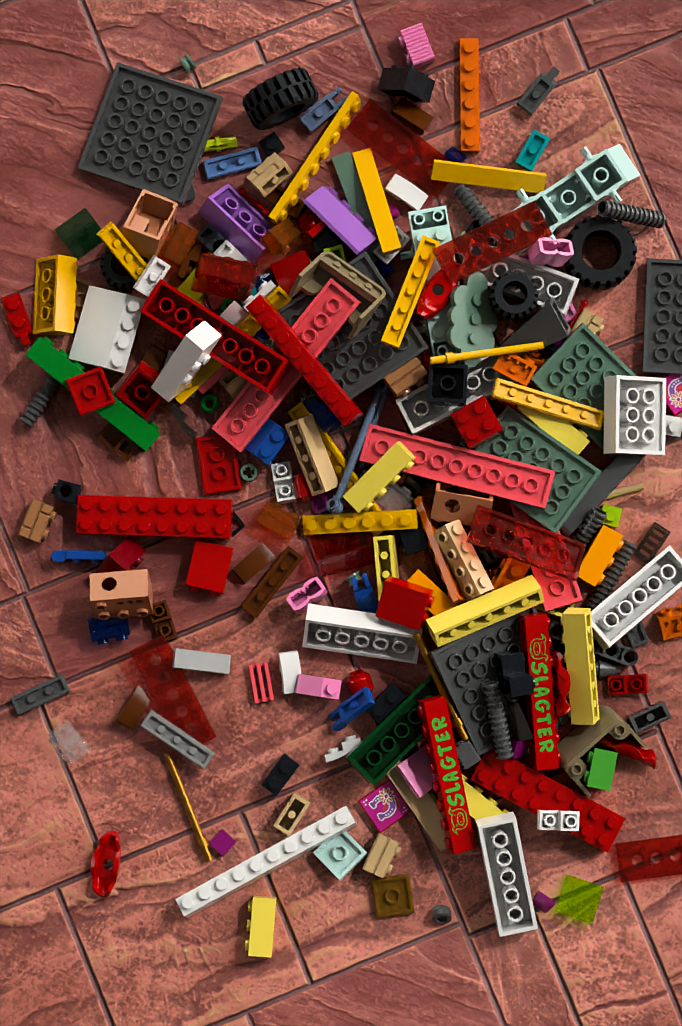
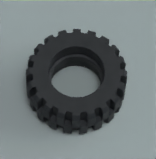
M293 68L279 73L252 88L243 97L242 104L253 126L258 130H266L279 126L308 110L309 107H312L318 101L319 93L307 70Z
M595 215L592 218L589 216L583 221H579L569 232L566 239L572 242L574 255L564 265H566L568 275L571 274V276L578 278L582 287H590L596 291L598 289L607 290L624 281L633 269L637 258V246L634 243L636 240L634 235L631 236L629 227L622 225V221L601 217L600 215ZM590 237H606L616 246L617 259L610 268L597 270L591 268L584 261L582 247Z

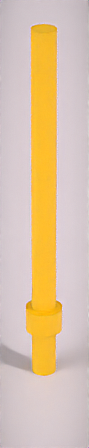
M535 342L456 354L449 352L441 356L430 357V364L446 363L447 365L454 364L455 361L541 350L544 348L543 342Z

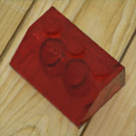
M201 253L197 261L191 291L245 301L256 285L258 264L250 261L235 260L231 257L215 256L212 253Z
M369 531L310 536L321 577L375 563L374 548Z

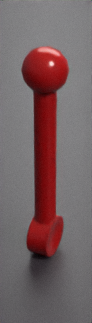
M239 188V194L242 196L244 195L254 205H256L262 211L264 216H268L270 214V210L262 207L256 200H254L249 194H247L245 188Z
M587 300L581 301V306L569 325L570 329L574 326L584 307L588 306Z

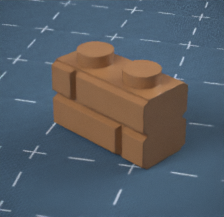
M415 357L386 375L382 380L395 398L398 396L403 398L411 392L410 388L416 384L419 387L427 381L425 377L428 376V372L418 358Z
M32 499L18 535L38 543H42V540L46 541L50 531L47 530L50 522H54L57 512H54L55 508Z

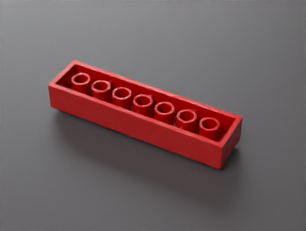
M162 279L159 280L140 312L182 339L196 326L206 321L222 335L209 356L270 395L274 393L292 364L285 357Z
M78 495L76 533L79 535L232 539L233 500Z
M494 748L481 755V761L477 762L469 778L471 781L537 815L538 810L580 811L579 831L567 832L607 853L609 852L626 818L515 759H497L496 755L498 753L495 752Z

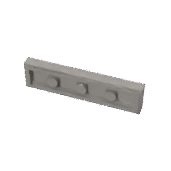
M152 709L140 725L203 769H205L215 754L214 751Z

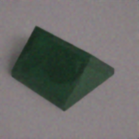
M86 208L54 229L77 260L103 242L97 235L101 228Z

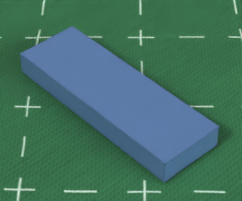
M258 147L202 161L207 180L257 168L262 163Z

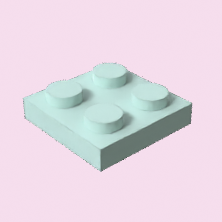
M347 831L323 843L313 852L340 881L368 854Z

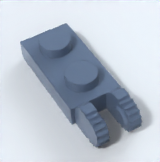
M341 87L324 96L298 118L310 134L337 113L348 98V96L343 97L337 104L332 100L341 94Z

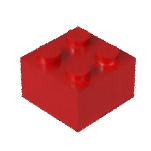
M142 360L119 388L116 396L144 418H147L163 399L162 396L151 388L160 373Z
M485 396L450 414L471 450L505 432Z

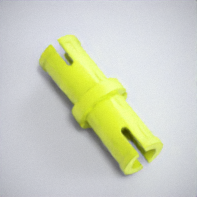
M236 135L224 138L217 136L215 139L208 140L204 152L214 150L221 152L222 149L238 148Z

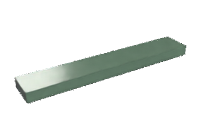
M350 152L331 157L347 202L351 206L350 210L354 214L358 213L365 220L363 223L367 227L371 226L375 229L361 181ZM379 241L367 252L373 263L382 261L373 253L380 245Z

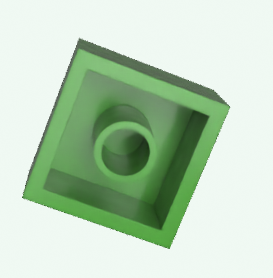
M595 747L588 750L585 756V761L588 762L585 775L581 778L584 781L583 785L610 791L618 753Z

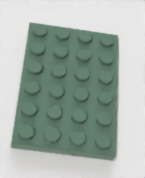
M581 323L535 371L531 381L544 393L604 411V377L636 375L584 323ZM604 419L599 431L576 424L602 451L604 450ZM606 454V455H607L609 458H612L615 454Z
M507 405L498 417L505 432L476 447L475 451L556 472L546 509L511 500L508 501L554 534H557L602 471Z

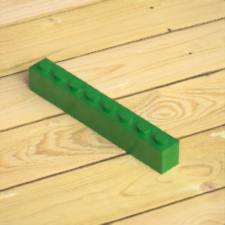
M46 336L44 339L39 337L25 355L69 390L65 380L85 373L82 371L84 367L77 361L72 363L67 359L69 355L61 348L57 351L52 347L54 343ZM115 396V403L95 410L145 451L150 448L161 434L158 432L160 428L152 421L148 424L143 420L144 417L137 411L133 412L128 408V404L120 398L118 400Z

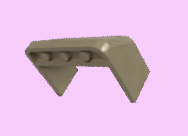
M325 251L298 274L288 297L292 298L300 290L307 295H317L329 279L333 278L362 302L348 318V322L353 327L348 339L352 340L366 326L382 303L386 292L381 286L334 253Z
M606 705L599 706L600 719L594 725H577L557 743L561 756L559 766L587 797H590L592 794L579 781L586 771V765L580 758L608 732L618 740L625 739L630 735L640 747L644 748L647 746L633 729L612 708Z

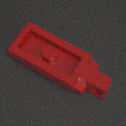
M20 293L2 298L1 300L16 339L21 338L24 347L32 345L29 335L33 334L32 326Z

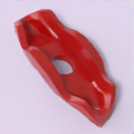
M456 262L445 265L425 284L416 306V313L420 317L431 319L450 302L451 291L457 286L459 280V268ZM435 286H441L444 292L441 295H435L432 289Z
M551 650L550 655L553 658L557 697L555 705L557 710L556 717H562L571 709V706L566 701V695L571 686L570 675L563 667L564 656L560 652Z
M608 732L595 744L603 749H612L624 756L639 760L654 770L656 768V754L654 750L642 749L637 743L627 738L618 740Z
M116 831L108 832L99 839L98 846L91 860L92 889L97 895L104 898L110 895L120 868L121 847L119 834ZM106 859H110L113 862V867L110 870L104 867Z

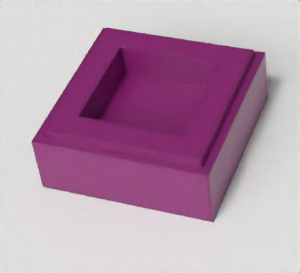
M222 829L209 844L224 856L237 841Z

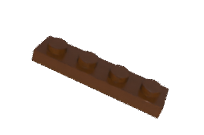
M288 546L241 607L257 618L304 557Z

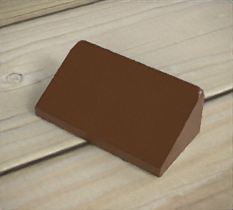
M401 97L392 110L393 115L422 133L426 131L434 118L403 97Z

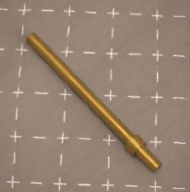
M418 632L413 637L440 695L446 697L453 728L457 729L462 741L467 740L469 737L463 726L464 723L450 699L420 632Z
M171 752L164 754V758L197 838V846L201 849L206 863L213 860V857L208 847L209 842L207 837L205 838Z

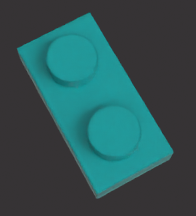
M534 129L515 164L532 172L550 138Z

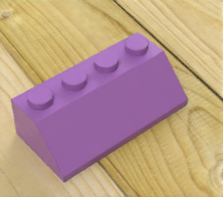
M226 184L209 196L198 211L206 221L252 264L262 258L283 236L229 184Z
M321 186L303 201L357 255H361L365 251L368 252L379 241L376 230L371 226L367 227L363 223L365 221L364 218L358 213L354 214L350 210L351 206L344 199L342 201L336 197L338 193L331 186L328 188Z

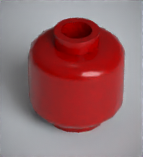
M360 669L349 674L346 683L351 696L365 686L370 688L371 692L373 691L374 685L368 672Z

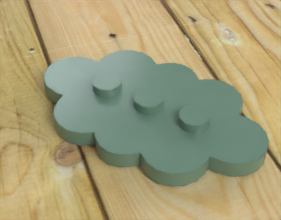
M470 272L467 274L463 285L453 288L450 294L452 307L447 313L450 327L446 335L448 344L452 348L457 349V353L492 349L494 347L495 339L492 332L495 331L498 323L492 311V306L489 305L490 298L488 297L490 290H487V279L481 272ZM481 358L462 360L459 363L461 365H468V367H475Z

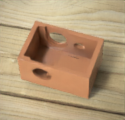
M145 189L142 190L123 226L122 234L140 256L151 259L153 255L157 257L175 222L179 202Z
M436 481L430 519H434L437 522H453L459 519L462 525L488 528L493 495L461 487V494L446 492L447 488L451 485ZM470 493H474V494L477 495V497H476V496H471V495H469V494H470Z
M148 569L90 574V603L95 619H125L131 616L146 617L147 615H153V588ZM112 578L116 580V587L111 591L104 590L102 582L105 579Z

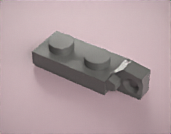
M553 67L548 74L545 72L540 74L516 105L532 116L555 88L557 82L554 79L560 71Z

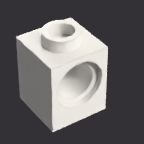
M225 240L213 253L234 274L248 261L228 240Z

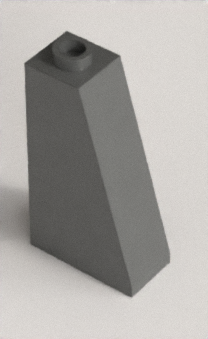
M552 297L507 336L499 347L543 342L544 347L567 337L571 329L555 299ZM537 350L519 352L517 356L522 358Z

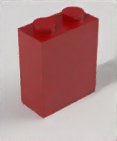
M196 540L185 584L190 586L189 590L200 592L201 589L208 590V594L219 596L220 593L224 594L234 548Z
M389 576L384 582L375 616L420 631L423 626L427 625L426 619L430 617L427 612L434 602L435 597H432L433 590Z

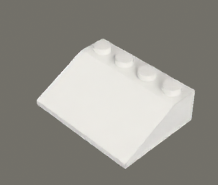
M89 285L68 359L95 367L102 366L105 370L124 375L142 313L140 310L144 306L145 299Z
M622 375L604 377L603 454L665 455L666 378Z

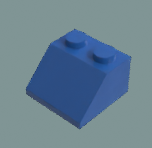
M268 419L245 450L270 467L290 437L284 428Z

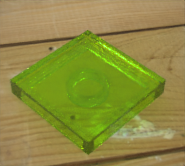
M567 874L555 912L592 924L604 886Z

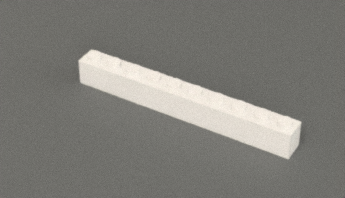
M344 806L175 900L184 917L189 918L319 847L332 838L357 826V823L349 808Z

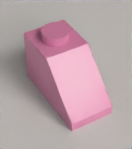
M298 674L295 693L339 700L342 680Z

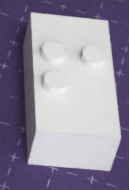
M206 321L200 323L185 335L151 388L167 402H170L188 387L200 367L210 360L211 356L209 354L222 335Z

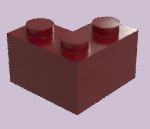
M128 536L106 557L95 573L134 570L133 566L137 568L144 561L142 556L146 550ZM108 578L102 582V585L108 591H111L117 585V582L112 578Z

